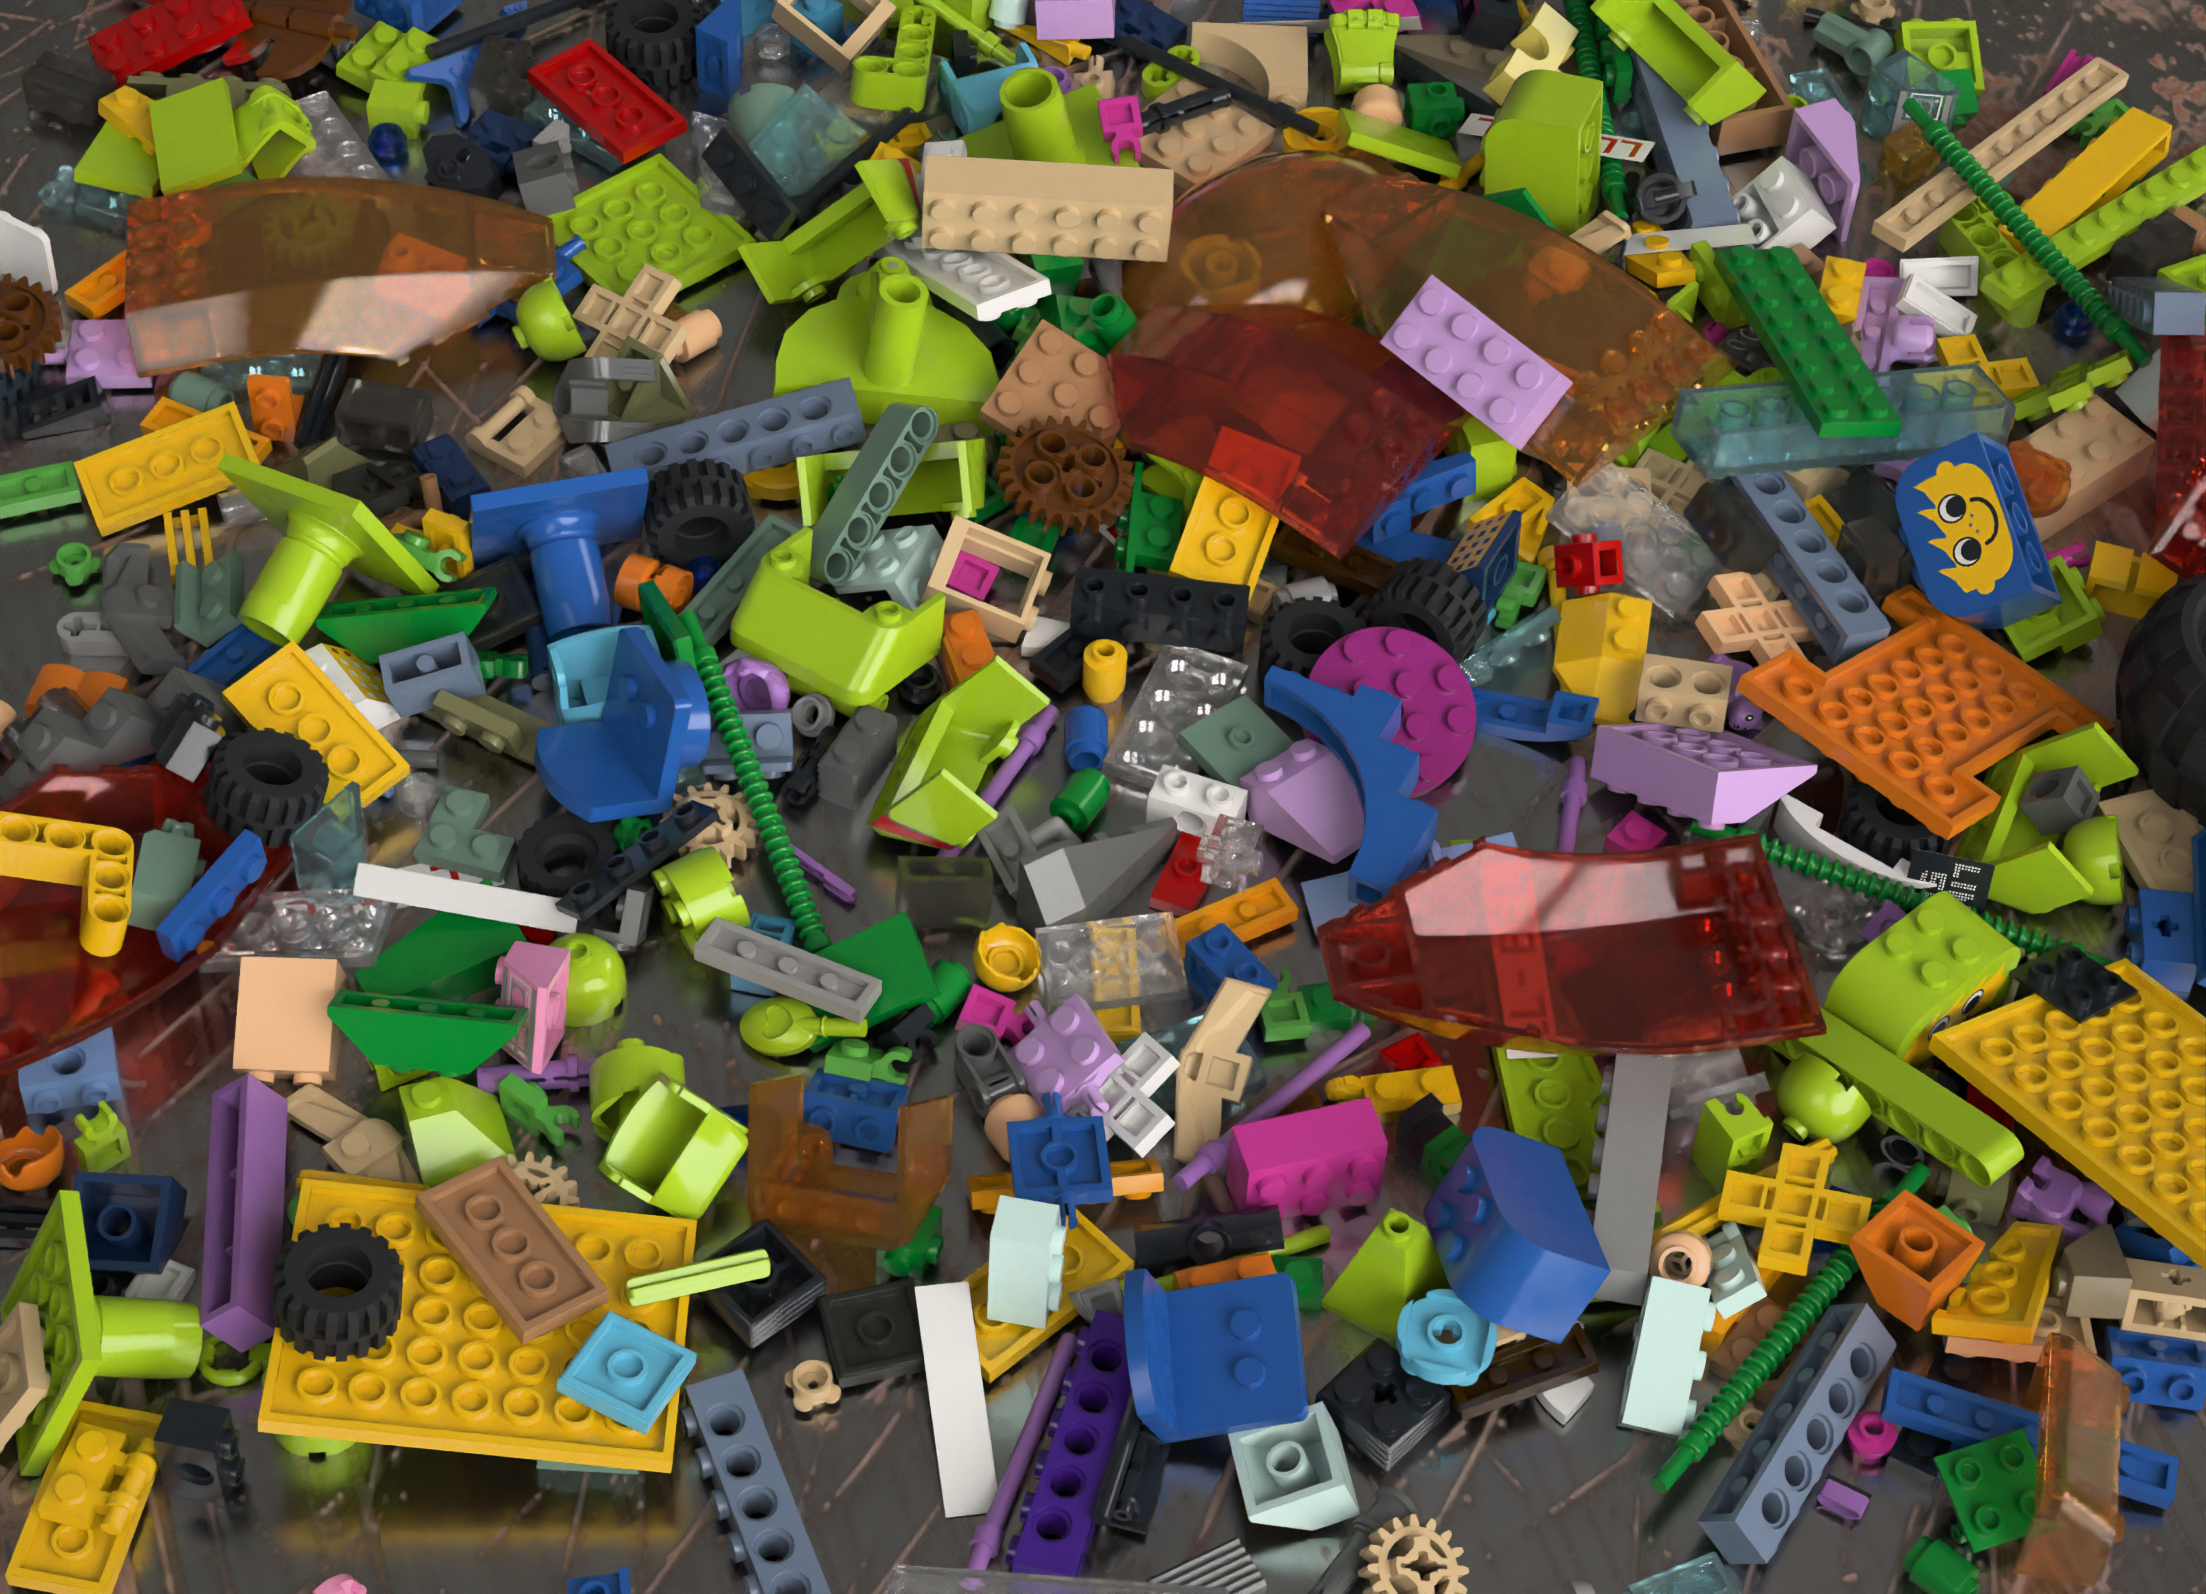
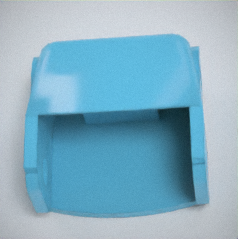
M1026 42L1019 43V46L1016 47V65L956 78L947 60L940 61V64L937 65L939 100L951 121L965 136L1003 120L999 97L1001 84L1016 70L1027 67L1038 68L1037 61Z
M626 625L603 628L573 635L547 645L548 664L553 681L554 702L559 725L602 720L619 630L622 628L640 627L660 655L655 635L650 625Z

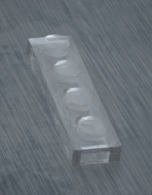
M692 111L688 122V130L700 208L707 209L716 215L730 214L739 217L742 207L701 157L722 127H731L730 122L726 119Z

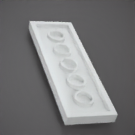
M910 235L902 240L895 238L872 254L879 260L888 256L903 260L913 276H921V280L928 290L978 321L997 319L1001 316V312L1015 307L1024 308L1037 303V299L1052 294L1049 278L1004 252L915 248Z

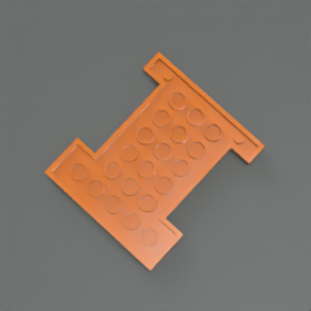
M1911 584L1886 596L1880 609L1892 617L1896 624L1904 628L1827 672L1822 671L1790 648L1741 675L1736 686V690L1750 699L1754 706L1764 709L1782 722L1789 731L1799 734L1817 747L1824 756L1834 759L1852 772L1859 781L1869 784L1887 797L1894 806L1905 810L1925 824L1929 831L1940 835L1946 840H1949L1995 811L2001 799L2000 795L1973 776L2050 729L2063 734L2096 721L2111 737L2116 727L2111 721L1968 623L1938 610L1929 601L1927 595Z

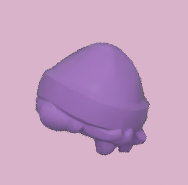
M740 657L722 667L721 674L727 679L725 685L730 687V695L735 699L733 706H736L739 711L787 709L790 700L789 684L785 674L775 664L760 658Z

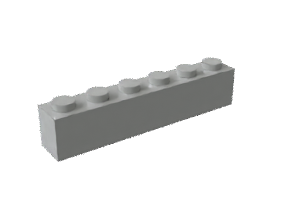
M1617 1051L1614 1070L1604 1068L1600 1096L1609 1098V1103L1599 1104L1595 1130L1604 1132V1139L1595 1137L1591 1166L1600 1167L1599 1174L1590 1173L1586 1202L1595 1203L1594 1210L1585 1209L1611 1270L1593 1296L1596 1299L1642 1306L1651 1252L1674 1061L1672 1059Z

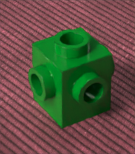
M1453 82L1407 84L1403 110L1407 128L1438 138L1456 137L1458 121H1463L1465 107L1463 98L1457 97Z

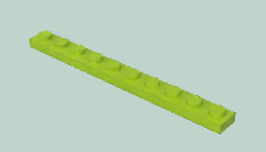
M2206 144L2049 238V242H2053L2056 245V249L2062 251V257H2067L2069 264L2075 265L2076 271L2162 220L2171 208L2177 210L2181 205H2186L2205 194ZM2025 252L1985 276L1979 290L2008 312H2011L2056 283L2054 281L2055 277H2050L2048 270L2042 269L2041 262H2036L2034 255Z

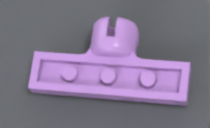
M1864 276L1854 332L1862 331L1863 345L1861 346V358L1885 394L1889 368L1893 362L1927 364L1932 361L1934 354L1931 353H1934L1937 338L1932 327L1936 326V322L1929 315H1900V310L1895 307V303L1904 278Z

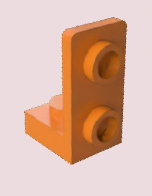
M249 374L247 388L254 432L268 437L272 441L294 442V435L306 405V396L292 394L289 377Z

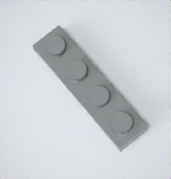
M719 917L714 919L694 945V960L859 1024L882 993V980Z

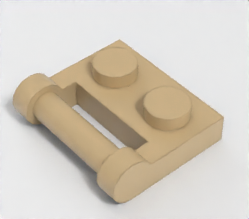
M519 385L510 393V400L481 427L475 426L465 435V441L474 452L526 479L567 438L554 415L552 405L537 398L534 392L527 386ZM520 412L527 414L502 440L498 442L492 439Z

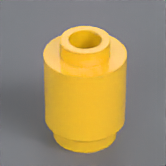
M1100 639L1093 641L1084 650L1083 689L1088 697L1095 702L1110 703L1115 701L1124 691L1126 685L1127 651L1120 643L1114 640Z

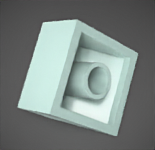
M1323 1401L1308 1406L1309 1414L1301 1422L1228 1434L1247 1515L1252 1523L1314 1531L1361 1515L1340 1434Z

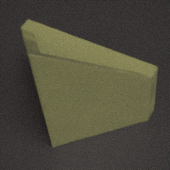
M627 336L617 358L657 360V382H606V388L608 389V416L606 419L617 422L659 424L697 416L665 357L633 337Z
M332 437L299 449L271 469L335 491L332 479L333 474L369 462L377 465V463L339 444L336 437Z

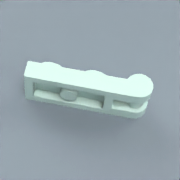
M1730 1221L1721 1225L1723 1231L1710 1238H1707L1706 1235L1702 1236L1713 1254V1269L1707 1283L1709 1289H1711L1713 1302L1717 1304L1716 1308L1724 1320L1767 1296L1748 1239L1740 1225Z

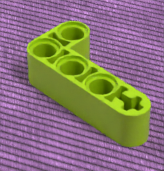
M911 5L903 8L894 58L865 55L859 56L853 61L850 100L854 104L865 108L899 112L904 107H910L915 112L923 109L936 23V13L932 9L921 5Z
M1980 196L1942 223L1937 235L1939 244L1950 257L1979 256L1978 290L1985 276L2020 256L1997 229L2000 224V218H1996L1993 215V211L1988 210L1987 203H1982ZM2046 290L2011 312H2008L1982 291L1980 292L2008 324L2014 327L2027 328L2037 322Z

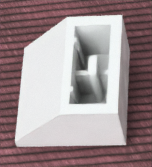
M1780 156L1731 197L1733 205H1737L1739 209V224L1750 223L1757 239V244L1743 245L1750 249H1770L1773 246H1783L1791 249L1802 243L1810 250L1837 228L1808 175L1783 156Z

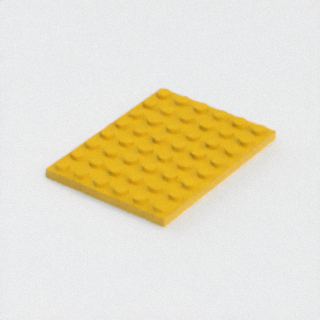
M2127 958L2106 965L2104 968L2117 973L2122 980L2139 990L2138 994L2082 1024H2079L2037 994H2033L1932 1034L1928 1047L1929 1051L1975 1086L1983 1095L1990 1098L2009 1113L2017 1122L2024 1125L2044 1141L2051 1149L2078 1168L2086 1177L2093 1180L2113 1196L2121 1205L2128 1208L2152 1227L2156 1233L2163 1236L2194 1263L2206 1270V1017Z
M303 1178L291 1240L298 1242V1233L306 1229L312 1233L318 1231V1225L329 1223L330 1228H339L340 1223H351V1229L359 1230L361 1226L371 1229L372 1237L374 1238L382 1235L389 1241L388 1249H396L400 1256L399 1265H403L401 1317L397 1322V1330L394 1335L386 1336V1344L379 1350L370 1347L368 1356L358 1359L355 1354L348 1355L347 1361L336 1362V1357L326 1356L325 1361L314 1359V1353L311 1351L306 1352L304 1355L294 1350V1341L286 1343L280 1336V1328L275 1327L258 1417V1432L671 1473L680 1387L646 1435L556 1391L557 1380L608 1310L684 1347L690 1294L633 1307L629 1304L626 1297L625 1280L634 1276L692 1264L697 1220L539 1203L608 1288L609 1296L608 1303L522 1345L415 1208L416 1195L424 1191ZM332 1287L319 1291L322 1294L334 1297H343L357 1293L342 1287Z

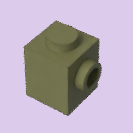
M1941 1166L1937 1177L1935 1194L1943 1196L1942 1205L1945 1204L1954 1215L1961 1216L1968 1223H1980L1998 1227L2007 1201L2011 1169L1989 1187L1983 1188L1951 1167Z

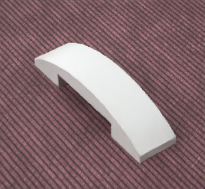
M1788 794L1780 798L1773 827L1784 843L1790 842L1791 849L1796 850L1801 846L1805 854H1809L1813 850L1816 853L1815 857L1821 858L1823 855H1827L1828 861L1831 863L1839 859L1840 866L1846 867L1850 863L1853 866L1852 870L1858 871L1860 868H1864L1865 874L1868 876L1876 872L1877 879L1883 880L1884 877L1888 876L1891 884L1901 881L1903 888L1910 885L1920 889L1937 886L1934 883L1907 878L1910 862L1904 858H1901L1895 867L1891 868L1820 829L1823 818L1822 813ZM1846 887L1844 889L1845 891L1852 894V888ZM1858 891L1856 896L1865 899L1864 892ZM1873 895L1869 899H1865L1877 903L1876 897ZM1883 900L1881 903L1877 904L1884 906L1887 900Z

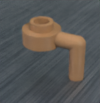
M427 473L419 477L425 509L413 511L410 507L401 506L396 508V511L390 515L376 517L389 532L396 523L412 529L423 527L422 518L430 508L444 512L435 473Z

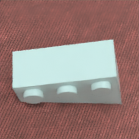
M1651 1276L1646 1280L1639 1322L1635 1323L1632 1340H1634L1630 1365H1628L1626 1370L1617 1426L1673 1439L1679 1438L1683 1429L1688 1430L1689 1424L1694 1421L1697 1401L1689 1399L1693 1380L1701 1381L1706 1363L1707 1352L1699 1350L1703 1331L1711 1332L1716 1314L1717 1304L1709 1302L1711 1289Z

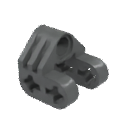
M612 357L569 359L552 398L554 415L568 442L572 444L605 445L656 431V423L606 421L608 416V389L606 388V382H657V360Z

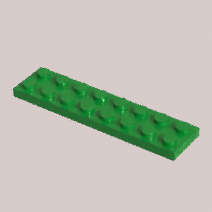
M1735 246L1732 249H1716L1713 261L1714 266L1818 438L1899 437L1902 425L1901 419L1793 249L1783 246H1773L1770 249H1750L1744 246Z

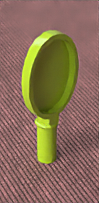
M787 997L769 998L752 1005L744 1013L740 1021V1032L744 1041L755 1051L775 1057L800 1053L809 1048L818 1036L824 1038L828 1036L864 1038L868 1029L866 1019H863L859 1024L846 1018H832L826 1015L818 1017L815 1011L806 1003Z

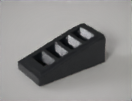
M95 375L16 403L21 435L24 439L92 429L112 423L106 393ZM51 411H58L57 414L52 415ZM41 413L42 419L35 421L34 414Z

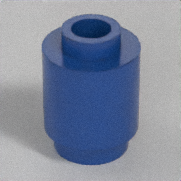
M1090 705L1073 708L1064 717V756L1074 770L1080 771L1085 767L1098 770L1103 766L1104 760L1108 756V717L1101 709Z

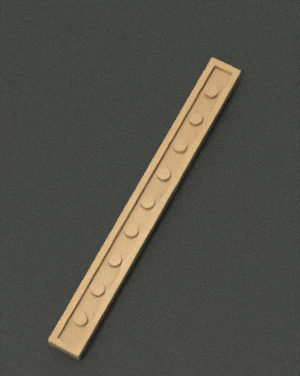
M2097 56L1968 151V154H1972L1975 157V161L1980 162L1981 168L1986 169L1988 176H1992L1995 179V183H1997L2126 86L2129 74ZM1948 166L1877 218L1873 223L1871 234L1904 253L1979 196L1973 193V189L1967 187V182L1962 181L1959 174H1955L1953 167Z

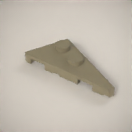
M1397 35L1394 46L1429 68L1481 85L1486 84L1495 67L1515 50L1510 45L1512 38L1504 51L1462 38V35Z

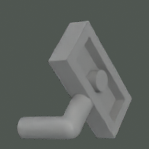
M1012 804L998 812L994 821L976 833L1009 894L1016 901L1018 896L1019 859L1039 851V847L1052 838H1055L1058 842L1072 839L1076 845L1081 844V840L1057 816L1051 817L1029 832L1019 812Z

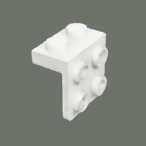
M1 210L0 275L2 273L5 275L11 273L12 278L16 280L26 276L29 286L40 282L42 283L43 292L51 290L54 295L58 291V283L49 237L42 229L35 226L32 227L12 217L8 212Z

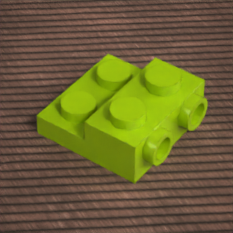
M1915 18L1900 23L1894 35L1898 71H1903L1905 91L1908 92L1906 98H1910L1911 93L1923 94L1922 83L1934 72L1971 68L1976 96L1982 95L1985 87L1976 20L1963 21L1960 18H1948L1943 21H1925ZM1913 94V97L1922 98V95Z
M379 20L336 64V76L368 93L371 92L375 79L422 84V92H424L427 83L409 81L404 75L410 68L434 61L428 58L425 48L426 45L440 40L414 26L405 34Z
M2061 555L2048 560L2063 603L2010 626L2001 628L2020 660L2025 663L2059 646L2064 653H2067L2103 635L2101 622L2106 620V616L2101 605L2095 597L2088 600L2083 592L2087 587L2081 573L2076 566L2069 569Z

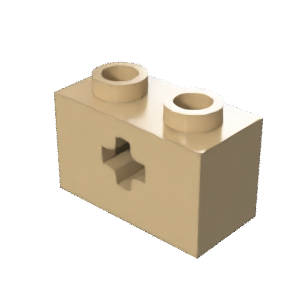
M2125 1257L2133 1280L2124 1320L2119 1319L2120 1329L2206 1342V1270L2198 1267Z

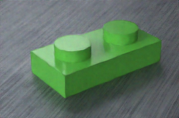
M72 460L0 475V519L82 502Z

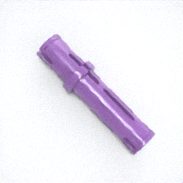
M578 1054L567 1055V1060L549 1061L542 1074L531 1073L520 1063L492 1066L479 1065L477 1067L478 1088L492 1094H499L498 1084L512 1072L525 1082L532 1081L543 1090L570 1088V1092H580V1087L589 1086V1068L599 1057L578 1059Z

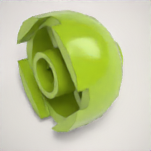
M552 277L535 284L524 292L518 300L515 310L518 325L512 327L522 350L530 347L539 358L546 361H564L587 351L586 344Z
M2117 815L2096 816L2075 824L2065 835L2063 850H2059L2095 889L2092 896L2081 899V901L2094 905L2124 904L2123 860L2120 853L2119 840L2121 839Z
M570 933L555 939L548 946L571 949L565 1025L570 1027H586L608 1020L615 1014L614 1008L620 1004L621 1000L624 1002L627 996L626 969L618 951L600 936L589 933Z
M1809 1052L1799 1054L1780 1077L1776 1098L1777 1105L1785 1116L1781 1124L1790 1135L1801 1142L1806 1137L1813 1141L1818 1138H1829L1831 1144L1846 1140L1860 1129L1871 1116L1872 1111L1867 1101L1853 1085L1847 1090L1837 1080L1840 1073L1835 1068Z

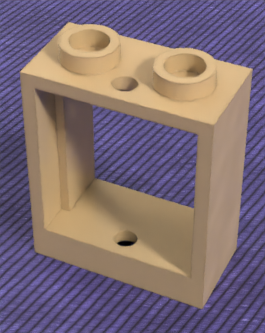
M772 0L776 4L771 18L844 76L852 67L853 61L861 56L887 27L897 7L889 0H848L868 17L842 47L793 8L798 0Z
M955 515L919 605H922L940 592L946 595L944 615L968 610L978 611L987 633L1016 644L1022 629L1030 632L1040 608L1032 604L1036 594L1044 597L1053 572L1046 570L1052 554ZM960 550L1029 578L1015 615L946 587Z

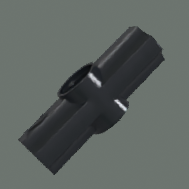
M1278 1204L1223 1213L1214 1208H1204L1195 1212L1190 1218L1134 1226L1135 1247L1140 1269L1146 1268L1148 1270L1194 1262L1199 1265H1206L1225 1261L1228 1257L1285 1249ZM1207 1231L1215 1232L1221 1236L1219 1240L1213 1243H1204L1197 1237Z

